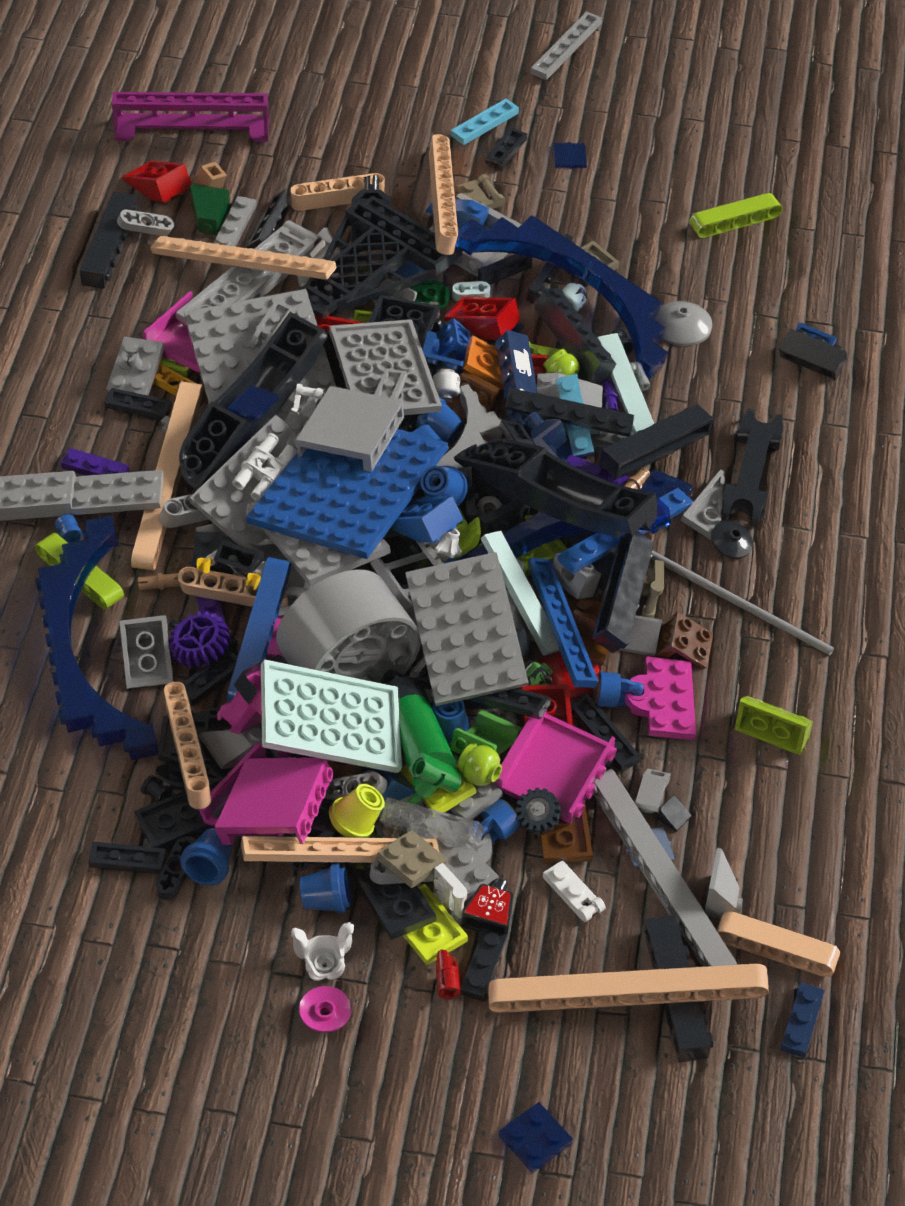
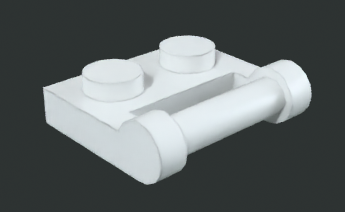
M441 863L435 867L433 894L459 925H462L464 901L467 898V889Z

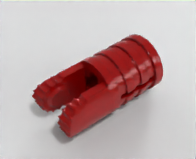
M440 949L436 953L438 996L443 999H453L461 993L457 959L454 956H450L448 951Z

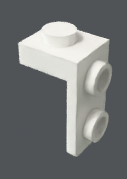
M323 228L317 234L322 237V241L310 253L312 258L324 256L333 240L327 228ZM336 248L333 254L336 256L341 251L339 248Z

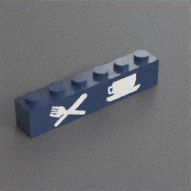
M506 330L496 342L504 398L507 401L509 388L538 394L528 336ZM507 411L509 421L520 422L532 440L531 430L524 424V420L528 415Z

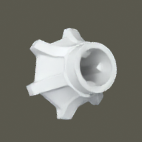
M454 529L441 535L442 538L438 542L429 544L437 554V559L440 558L441 561H445L448 557L460 556L461 550L458 545L460 533L458 530Z

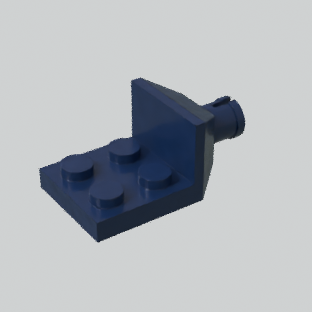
M537 412L529 414L525 418L524 424L531 430L534 445L545 447L547 452L558 457L555 454L557 453L556 449L567 441L560 419H547L543 421Z

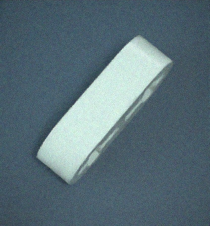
M483 281L456 283L452 287V298L455 301H459L462 297H490V285Z

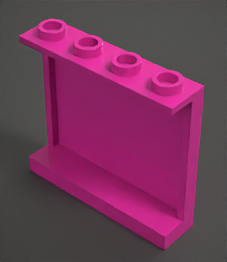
M190 291L184 297H181L173 307H170L165 314L157 318L149 328L144 330L143 339L163 342L165 349L162 357L170 358L176 363L200 373L187 325L176 319V312L192 300L193 292Z
M546 710L540 720L529 717L502 762L501 774L494 782V785L501 789L502 792L518 800H521V795L523 793L527 794L529 789L532 791L537 787L540 790H543V788L547 789L548 792H552L561 806V818L559 819L571 824L575 817L579 818L584 809L583 803L586 798H591L595 790L594 783L596 780L602 779L606 770V762L612 761L617 751V748H614L615 738L611 737L610 741L606 742L546 714Z
M316 757L246 759L215 826L222 845H232L236 834L295 833L299 843L304 844L307 835L311 831L314 818L318 815L321 801L325 798L329 782L333 778V771L329 767L327 760Z

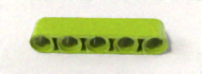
M766 193L697 212L691 216L689 224L700 238H706L777 218L782 213L783 207L772 193Z
M52 533L35 545L37 554L47 564L103 610L108 609L124 597V592L119 584L58 534Z

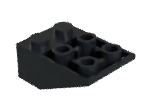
M393 536L383 538L390 546V553L380 558L387 564L421 553L422 549L415 540L409 537ZM426 558L394 568L390 572L399 584L407 583L406 572L431 567L433 564Z

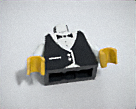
M221 540L218 550L209 554L206 558L197 559L196 571L202 570L203 573H209L210 566L217 563L231 575L247 577L245 587L253 586V590H258L266 562L259 551Z

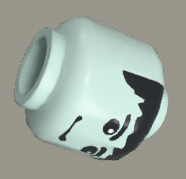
M569 283L562 289L564 296L573 304L576 311H579L587 302L586 289L581 284Z

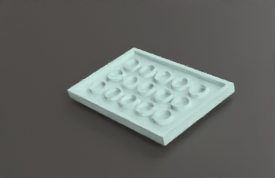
M269 660L262 662V747L399 773L402 769L398 687Z

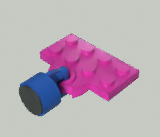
M646 656L644 661L645 675H637L628 680L622 679L619 673L599 671L596 674L598 683L593 688L592 699L598 706L616 708L617 705L628 706L631 709L630 713L647 717L649 736L687 740L695 739L696 726L691 661Z

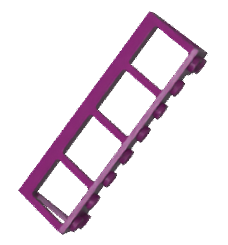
M113 92L112 95L115 141H128L134 137L135 128L249 130L251 140L258 143L268 142V93ZM122 110L152 111V113H122ZM157 111H190V114L158 113ZM195 111H228V114H196ZM233 112H263L264 114H234Z

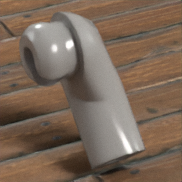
M636 361L630 363L641 390H648L651 385L642 365Z

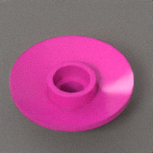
M330 986L317 987L307 992L302 998L299 1007L300 1017L304 1024L314 1031L333 1032L340 1029L348 1021L351 1013L350 1001L337 988ZM323 1012H328L329 1014H328V1015H322L321 1013H323Z

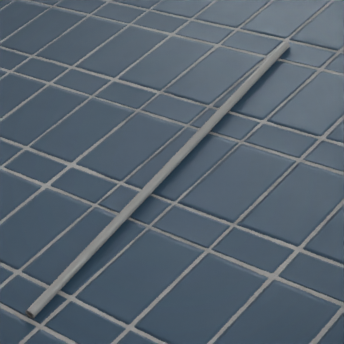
M652 550L651 560L664 561V567L818 650L828 655L832 654L834 647Z

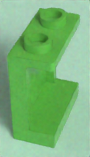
M482 710L477 714L475 726L467 731L459 728L454 730L450 750L462 754L464 749L470 744H477V746L485 745L495 750L499 754L501 761L507 756L522 731V727Z

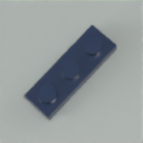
M800 982L780 1048L781 1051L805 1058L825 990Z

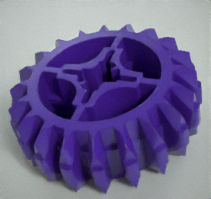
M198 611L195 616L189 614V618H181V623L175 624V630L170 631L171 637L168 638L169 650L178 663L180 662L183 667L188 665L191 669L195 666L201 669L204 664L209 666L213 660L218 662L217 657L224 656V650L229 649L228 643L231 641L229 628L225 621L215 613L210 614L208 611L203 615Z

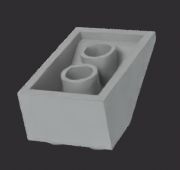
M166 615L119 621L127 689L165 685L173 682Z

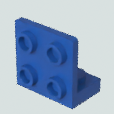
M453 318L448 323L443 324L440 330L436 332L440 343L437 355L446 357L454 350L457 355L465 358L471 334L470 331Z
M428 331L423 347L427 364L436 365V368L439 365L446 369H452L455 373H458V371L463 372V361L437 355L440 345L439 339H437L435 332Z

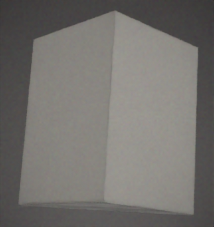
M635 615V624L631 630L630 642L627 647L619 651L655 657L662 620Z

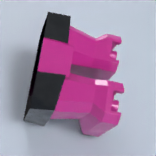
M280 655L266 659L290 665ZM263 661L242 671L234 683L237 689L234 699L222 705L217 713L218 720L224 718L232 725L229 730L231 733L241 734L262 722L261 664ZM279 750L277 755L286 758L294 753Z

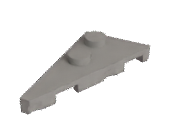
M722 470L716 474L681 518L682 522L710 540L714 526L721 522L722 489L725 479L724 471Z

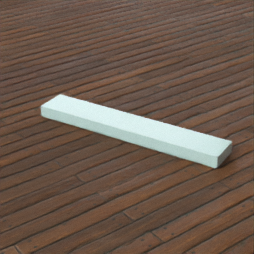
M618 333L598 337L603 347L616 362L611 377L625 412L634 415L633 432L636 433L639 430L652 426L654 424Z
M502 532L485 534L480 539L488 554L497 552L504 583L542 655L545 656L560 651L548 618Z

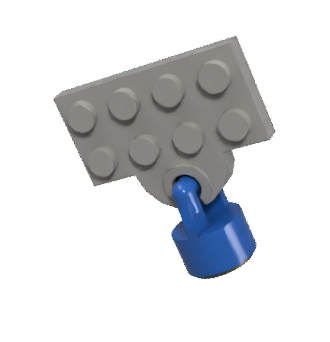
M498 799L481 812L484 821L480 824L461 823L452 828L441 816L435 817L433 814L413 829L423 839L437 840L439 852L447 858L446 867L467 889L464 907L468 904L480 884L492 886L494 880L499 878L486 864L492 855V843L497 839L504 841L520 829L521 823L518 820L517 813L505 800Z

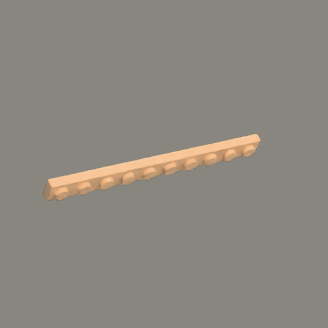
M160 236L151 246L152 254L325 280L336 269L335 261L167 236Z

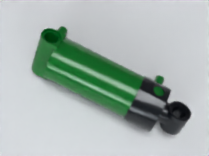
M392 669L388 670L383 675L381 684L398 687L401 751L414 778L412 784L416 790L407 801V804L411 808H415L423 797L426 799L430 798L438 787L451 793L456 792L462 783V776L456 767L454 756L435 717L422 683L414 677L403 675Z

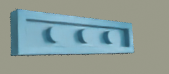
M504 99L452 129L451 136L465 145L519 114V107L508 99Z
M577 374L556 378L560 399L583 403ZM566 423L573 456L581 458L594 455L589 428Z

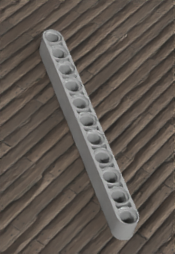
M612 769L605 771L602 779H597L594 783L595 790L593 795L626 847L627 841L631 848L629 849L636 861L640 862V870L669 916L675 915L677 924L682 925L683 938L701 967L737 965L732 954L616 773Z

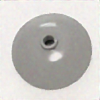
M673 301L660 306L654 312L651 326L657 337L666 343L676 346H693L705 341L712 331V319L703 308L694 303Z

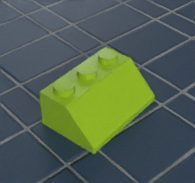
M746 696L740 700L735 730L800 755L810 736L813 721L780 707L767 704L759 699Z

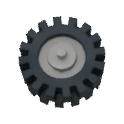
M537 787L534 791L531 789L527 790L528 793H523L521 800L517 801L516 813L521 825L528 832L532 831L534 834L539 832L546 834V831L549 829L552 831L554 829L553 826L558 825V819L561 818V806L557 798L545 788L540 790Z

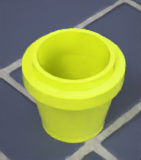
M361 784L346 796L338 798L329 808V817L334 828L344 837L368 838L374 830V823L384 808L385 802L377 789L367 784Z

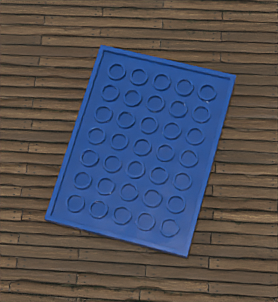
M397 429L372 472L364 470L362 459L307 448L302 457H298V452L253 507L246 516L247 524L368 559L421 487L420 480L423 472L427 468L437 465L448 450L447 442Z

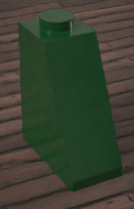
M191 184V203L198 232L218 235L230 206L229 190Z

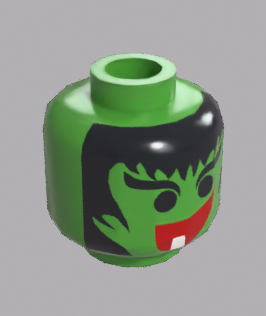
M532 662L525 668L528 686L553 684V679L550 676L553 671L544 662L541 665L537 662Z

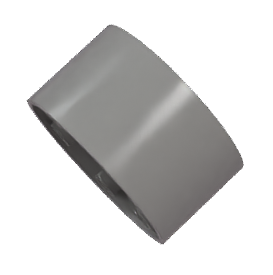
M367 570L341 572L313 585L289 607L279 624L276 636L278 649L290 665L381 683L383 675L390 669L405 675L414 663L421 645L419 630L382 578L374 572Z

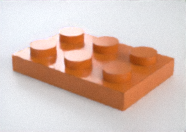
M472 336L468 341L463 369L504 390L497 348Z

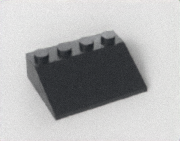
M380 295L368 323L412 319L423 350L427 332L432 330L440 306Z

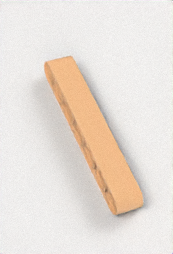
M171 682L164 687V695L188 801L191 807L203 809L211 803L210 788L186 689L181 682Z

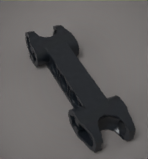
M748 408L742 418L737 442L746 444L737 485L727 483L725 485L721 520L728 521L732 513L744 512L751 517L750 525L757 527L764 516L769 492L759 490L768 448L779 450L783 432V415L777 414L773 421L762 423L754 417V409Z

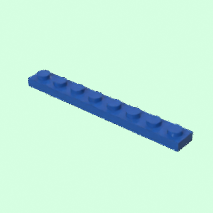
M676 488L657 499V513L649 529L640 527L638 531L644 534L687 510L693 501L679 488ZM596 533L560 553L557 560L571 574H574L615 551L620 536L625 533H621L617 538Z
M530 558L527 566L574 687L595 688L598 679L551 559Z

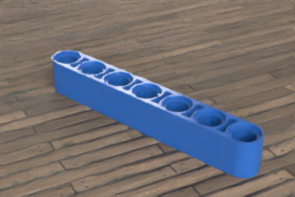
M271 557L267 558L229 686L228 702L233 700L236 695L237 689L234 683L242 671L266 659L291 572L290 561Z

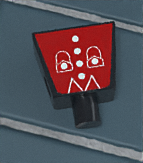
M497 878L492 886L486 884L479 885L463 910L462 927L482 932L486 928L508 935L514 894L506 891L508 883L505 880Z

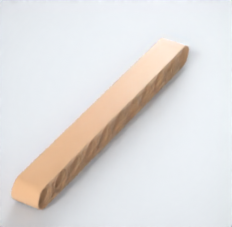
M436 134L432 137L429 151L436 250L441 254L451 255L454 253L458 228L450 142L448 137Z
M180 383L156 470H162L164 474L161 508L144 510L132 553V568L156 569L167 527L160 523L159 516L164 503L176 496L182 474L179 461L180 449L186 436L196 423L203 397V384Z
M761 964L495 979L489 982V1009L493 1012L504 1013L760 998L769 993L767 968Z

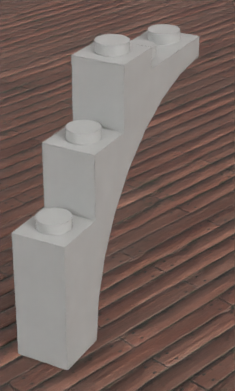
M469 384L460 388V403L465 412L467 422L464 432L456 445L440 459L436 466L462 468L463 466L454 460V456L472 445L477 444L479 446L488 443V440L502 438V431L499 428L500 421H502L501 418H498L494 411L487 413L486 408L479 403L477 393L472 391Z

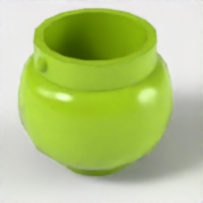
M564 349L553 354L543 364L546 373H561L569 376L580 372V364L577 358L572 354H567Z
M470 744L464 749L457 766L461 775L476 786H485L495 782L502 771L499 754L488 746H477V744Z

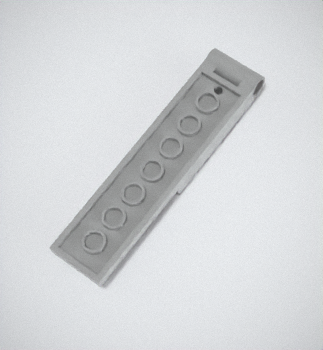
M288 220L282 227L258 245L255 250L310 258V253L322 241V237ZM232 266L176 312V319L186 324L185 311L249 300L256 296L259 298L263 297L290 274Z
M162 470L76 477L74 471L0 476V521L55 517L66 514L81 515L159 509L162 502L164 474Z

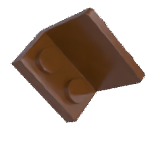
M466 370L460 374V388L469 384L472 391L477 393L479 403L486 408L487 413L496 409L500 388ZM459 393L452 401H446V403L467 424L465 412L460 403Z
M574 610L572 616L591 664L603 666L608 650L592 639L598 617Z
M676 612L661 623L655 657L667 659L678 653L702 669L708 667L713 633L680 612Z

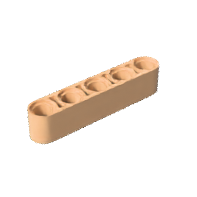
M372 173L297 184L291 188V207L302 211L352 203V198L364 189L365 176L370 175L371 184H373V175L378 176L379 190L383 192L385 179L381 174Z
M185 567L178 574L181 589L186 594L253 607L256 596L250 594L258 590H253V586L245 587L247 577L215 571L203 573L202 570L196 571L194 567ZM189 578L194 579V581L191 583L185 582ZM209 583H216L213 587H207ZM231 587H238L236 591H229ZM285 590L281 607L288 606L287 590Z
M731 911L723 913L717 928V933L726 945L823 977L833 975L840 955L839 949L832 944Z

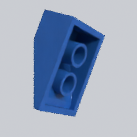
M453 496L412 498L393 523L391 529L417 542L433 544L442 538L441 535L454 530L457 527L456 524L462 521L463 517Z

